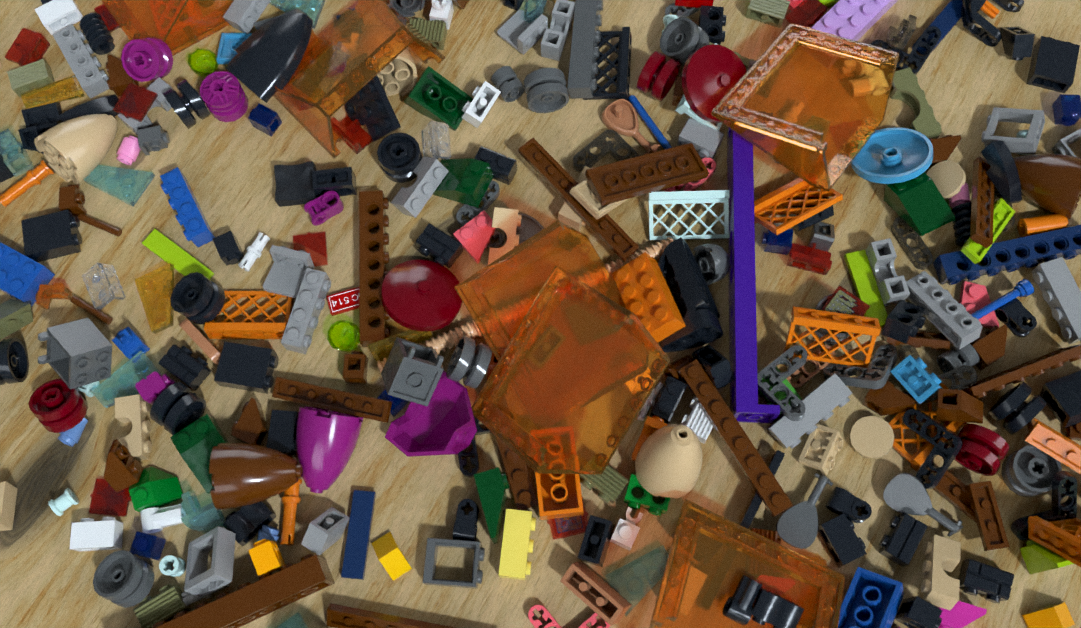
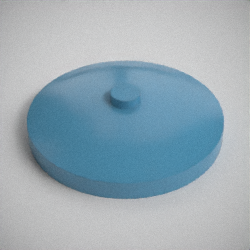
M898 127L876 130L866 134L853 145L850 152L851 166L858 176L870 182L894 184L909 181L918 177L930 167L933 161V145L924 134L916 130Z

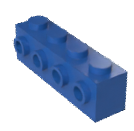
M177 167L161 175L163 183L160 185L164 193L170 196L168 202L173 210L176 209L178 213L175 215L181 226L184 225L186 230L183 233L188 242L192 240L197 247L213 241L215 236L186 177Z

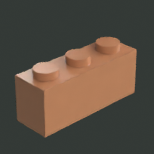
M582 561L572 563L560 580L561 583L611 626L620 622L632 605Z

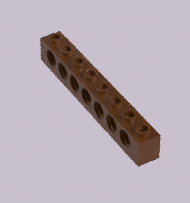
M383 190L359 191L360 343L362 347L387 346V339H390V327H387V320H390V316L385 311L381 301L382 284L389 270H386V264L389 263V252H386V245H389V234L386 233V227H389V217L385 215V209H389L388 197L384 196ZM373 211H379L375 215L370 214ZM372 229H379L376 233H371ZM373 247H379L377 251H370ZM373 265H379V268L376 270L370 269ZM375 283L380 284L376 289L370 288ZM374 302L380 303V305L376 308L370 307L371 304ZM372 322H380L377 327H371Z

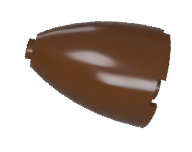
M1032 154L1013 158L1019 174L1021 193L1038 206L1071 219L1078 206L1077 203L1081 199V158L1061 154Z
M220 443L218 446H213L209 464V474H212V486L215 488L210 491L213 504L216 509L237 508L274 497L298 482L299 477L303 475L302 464H298L296 459L287 454L263 446L243 443Z

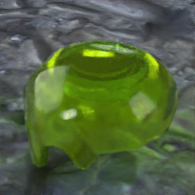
M196 49L195 52L188 55V64L192 72L200 77H207L218 69L217 57L215 53L208 49Z
M338 320L331 324L327 340L332 348L349 352L357 348L360 342V329L353 322Z

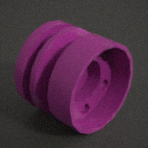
M218 71L208 75L202 81L200 95L213 117L217 120L233 122L240 119L246 113L249 106L248 98L233 74Z

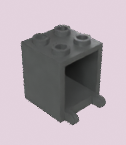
M89 318L49 327L46 332L38 334L39 341L47 340V354L39 356L38 363H49L69 389L111 377L112 344Z
M397 337L381 373L387 394L428 406L444 370L442 366L444 357L437 355L435 349Z

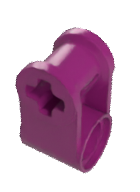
M328 191L304 205V211L310 215L311 223L314 226L323 224L326 220L341 213L344 209L343 201L334 191ZM332 201H336L335 204L330 205Z

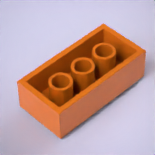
M644 252L612 273L641 341L652 347L686 326L657 261L649 254Z
M574 426L531 430L540 520L583 516Z

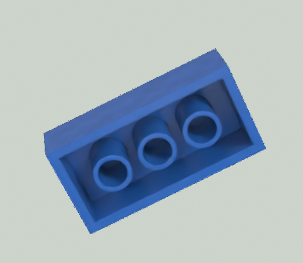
M0 242V290L19 301L30 303L32 307L55 274L42 264Z
M858 567L832 628H891L904 596L903 583Z

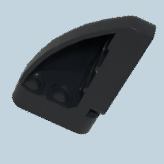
M293 9L274 18L249 36L236 49L238 54L233 57L226 68L260 99L267 103L277 92L275 86L282 90L299 66L310 40L313 20L300 9Z
M680 237L667 245L658 265L686 326L658 342L663 353L696 348L723 336L718 320L720 313L691 249L685 240Z

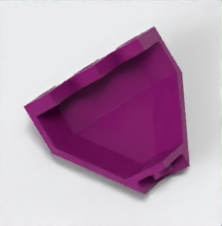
M444 370L428 406L410 402L405 415L392 421L385 435L387 440L408 457L458 454L470 445L477 432L467 389L459 382L448 379L446 377L447 373Z

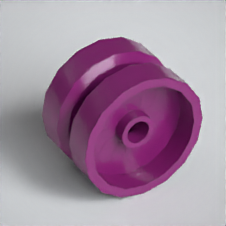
M150 37L131 40L122 50L121 60L123 68L134 80L144 82L157 79L158 77L164 78L172 69V52L161 39Z

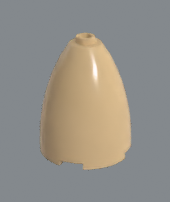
M379 26L370 29L362 41L359 58L365 55L369 56L387 97L399 93L402 96L407 94L416 84L418 77L410 52L404 43L388 29Z
M91 114L76 117L62 122L37 136L34 140L38 152L41 153L43 151L48 161L47 164L58 176L68 183L72 180L75 185H78L105 158L115 139L118 123L112 115Z
M670 424L652 433L642 444L635 460V474L641 486L656 497L659 495L676 499L689 493L695 486L702 467V447L699 438L691 428L683 424Z

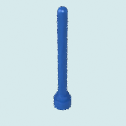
M630 95V103L664 150L672 148L634 95Z
M1023 279L1016 283L1014 290L970 315L980 319L1018 296H1029L1034 293V287L1030 281Z

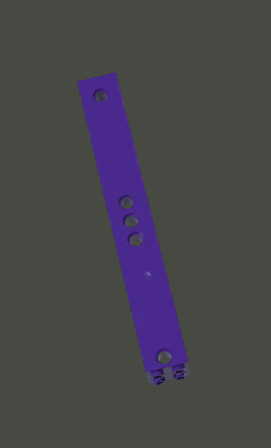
M740 111L732 113L727 130V182L730 196L728 198V256L730 258L728 271L729 363L734 374V380L730 382V410L738 422L772 424L780 414V405L758 404L753 139L764 140L766 138L769 123L772 122V114Z

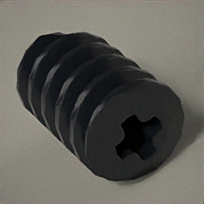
M89 13L82 17L79 25L93 52L99 55L110 53L115 48L113 44L114 39L102 20L101 15Z
M972 202L957 205L951 210L955 216V220L952 221L954 223L953 229L955 230L954 236L957 238L955 242L960 247H963L970 238Z

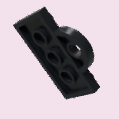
M368 55L362 56L341 71L349 88L344 97L347 115L355 124L367 126L373 142L401 128Z

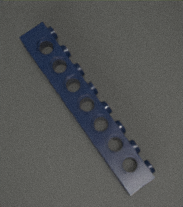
M1081 225L993 243L980 261L982 266L974 264L962 251L939 255L934 260L933 265L940 285L946 283L954 285L964 279L973 281L983 275L988 277L995 276L1001 271L1009 273L1024 266L1032 268L1039 263L1048 262L1060 257L1070 260L1081 254Z

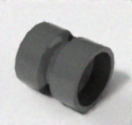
M510 66L501 67L491 77V82L496 89L501 91L500 95L505 102L517 100L525 91L524 85Z
M970 344L960 350L953 346L951 350H947L937 357L938 366L951 379L957 378L965 372V369H970L979 362L978 353Z

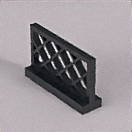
M622 27V31L601 32V42L597 46L600 49L606 44L610 49L605 54L600 52V58L596 62L599 65L605 60L609 65L603 71L598 67L599 74L595 79L598 81L604 76L608 82L602 87L597 83L599 90L593 93V98H583V100L626 99L629 101L632 49L630 27ZM619 37V41L614 46L608 42L611 38ZM615 52L618 57L612 62L607 57ZM614 68L617 74L610 78L606 73ZM613 84L616 87V93H608L605 89Z

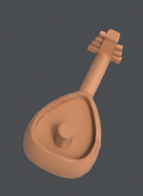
M618 99L606 106L601 118L603 124L609 130L623 136L634 137L647 151L644 155L656 152L659 149V144L652 146L639 132L636 110L628 100Z

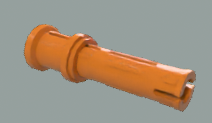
M41 160V164L33 170H28L23 179L0 195V203L7 207L34 185H40L44 178L50 174L53 175L55 172L44 160Z
M301 479L285 490L284 496L281 497L284 509L280 545H294L297 504L301 502L299 497L300 484H302Z

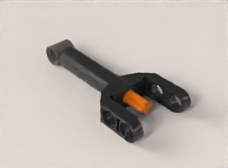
M962 0L961 18L963 27L987 46H997L1002 39L1000 30L982 17L978 11H983L991 19H994L1000 11L987 0ZM993 0L1004 10L1013 13L1019 12L1024 5V0ZM1010 2H1014L1018 6H1013Z

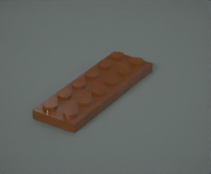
M692 143L587 169L585 172V176L601 206L704 179L709 174Z
M1081 344L1058 349L955 390H962L976 399L987 395V392L999 391L1006 388L1008 384L1025 381V377H1034L1045 373L1044 370L1061 367L1064 365V362H1073L1081 359Z

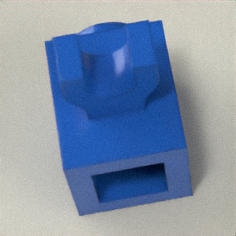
M129 327L119 331L116 337L112 339L123 354L133 362H136L150 350L136 332Z

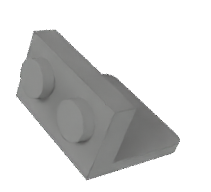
M518 10L497 33L500 38L524 55L544 35L546 28L548 29V18L541 14L537 19H534L525 11Z
M272 245L269 252L274 263L263 284V289L267 292L297 298L306 269H314L315 267L310 253L303 250L289 249L286 246Z

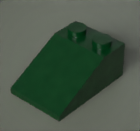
M428 66L404 102L422 115L456 131L463 120L462 116L465 113L462 111L467 101L472 102L473 98Z
M472 158L442 159L440 163L449 172L432 195L478 208L494 177L489 163Z
M925 172L909 181L885 184L884 201L920 236L955 220L950 207L933 180Z
M206 414L170 438L205 491L210 494L211 489H215L212 486V474H209L210 456L213 446L229 442L216 420Z
M499 467L474 474L488 530L494 544L499 541L507 498L506 489H509L505 472L500 473Z

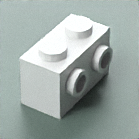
M486 81L482 87L477 86L472 93V96H474L473 101H467L462 109L465 112L462 119L478 128L501 91Z

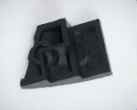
M59 102L21 110L26 128L18 129L24 149L38 151L34 142L35 138L48 129L62 123L58 116L62 114Z

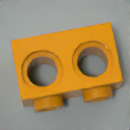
M262 539L253 543L254 548L248 550L258 576L278 570L285 565L276 541Z

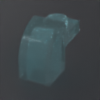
M9 129L0 133V153L3 156V162L9 170L17 177L32 169V161L21 142L17 141Z
M188 491L181 495L183 502H181L182 508L188 514L182 517L181 521L188 528L201 533H207L218 526L224 527L223 524L226 521L221 509H216L213 502L201 508L196 494Z

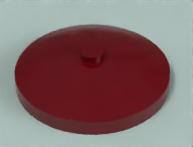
M712 44L694 51L687 59L682 72V88L689 106L699 117L711 123H724L731 120L732 113L745 109L750 96V83H748L746 67L737 54L725 46Z
M409 260L396 265L387 273L382 284L381 301L387 314L401 326L415 331H434L449 325L457 317L463 301V292L458 279L444 266L442 267L438 263L428 260Z

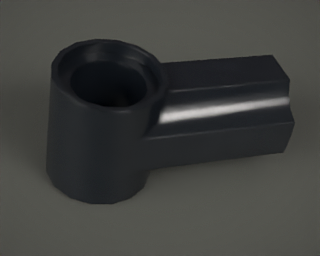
M743 575L733 597L731 596L727 599L722 614L745 626L751 619L753 613L752 605L762 584Z

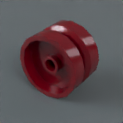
M655 51L643 67L636 88L645 94L651 91L653 98L662 101L671 90L680 71L681 64L673 59L666 62V56Z
M61 378L48 381L38 387L31 395L28 403L30 411L39 419L42 426L47 431L54 433L65 432L74 428L83 420L88 409L85 399L79 394L77 388L69 389Z
M965 424L958 434L962 440V447L954 460L977 474L984 476L995 475L1000 467L999 460L1004 459L1009 451L1008 443L1000 435L988 428L977 424Z

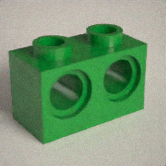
M631 474L624 503H628L627 506L632 509L640 510V507L648 509V513L656 516H661V513L665 514L670 498L663 497L664 503L662 504L654 503L653 495L641 486L636 475ZM638 488L643 492V496L635 498L631 491Z

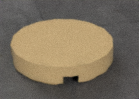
M954 161L939 162L927 172V175L933 180L944 199L958 194L966 181V174L963 168Z
M867 416L859 419L852 426L850 441L852 447L859 455L865 458L876 459L883 457L891 450L894 442V433L889 423L884 419L876 416Z

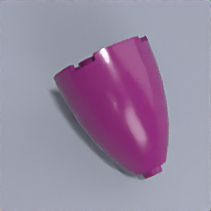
M299 407L296 431L297 455L299 464H302V477L306 487L310 488V492L323 493V490H328L343 472L358 441L363 417L323 408Z

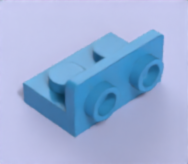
M909 355L890 372L914 399L921 404L935 393L938 388L943 389L939 385L942 381L935 373L929 374L926 371L927 365L920 357L915 359Z

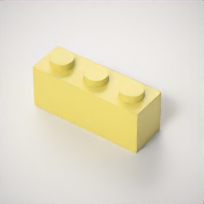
M506 509L498 574L501 578L526 580V575L531 573L532 562L528 561V554L533 553L534 540L530 539L531 531H535L536 518L533 517L532 511Z

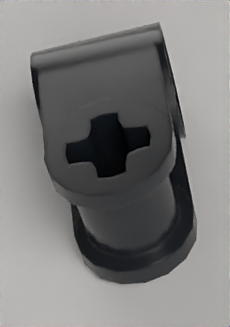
M1017 298L994 310L996 317L1017 337L1027 336L1037 325L1036 318Z
M840 487L834 488L826 504L827 509L838 515L845 514L854 523L864 522L872 513L871 506L866 501ZM858 508H861V509H862V511H861L862 515H861V516H858V515H857V513H858L857 509H858Z
M464 499L458 505L453 528V540H476L479 508L471 499ZM470 504L474 510L470 511L469 515H467L463 509L467 508Z

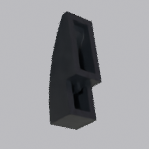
M111 95L82 103L58 116L62 122L91 114H107L115 117L122 111L124 106H121L123 104L116 95Z
M1004 141L991 142L981 151L991 166L986 174L1007 204L1019 203L1022 201L1021 184L1011 152Z

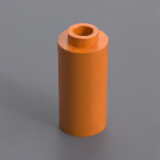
M1056 213L1023 218L1018 221L1017 228L1020 237H1026L1067 228L1068 219Z

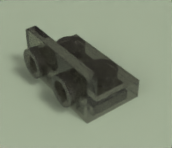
M910 14L907 20H902L898 29L889 27L886 42L891 48L904 50L915 31L917 17Z

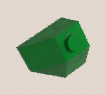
M152 466L143 469L139 482L129 486L134 510L138 512L147 508H160L185 497L178 477Z

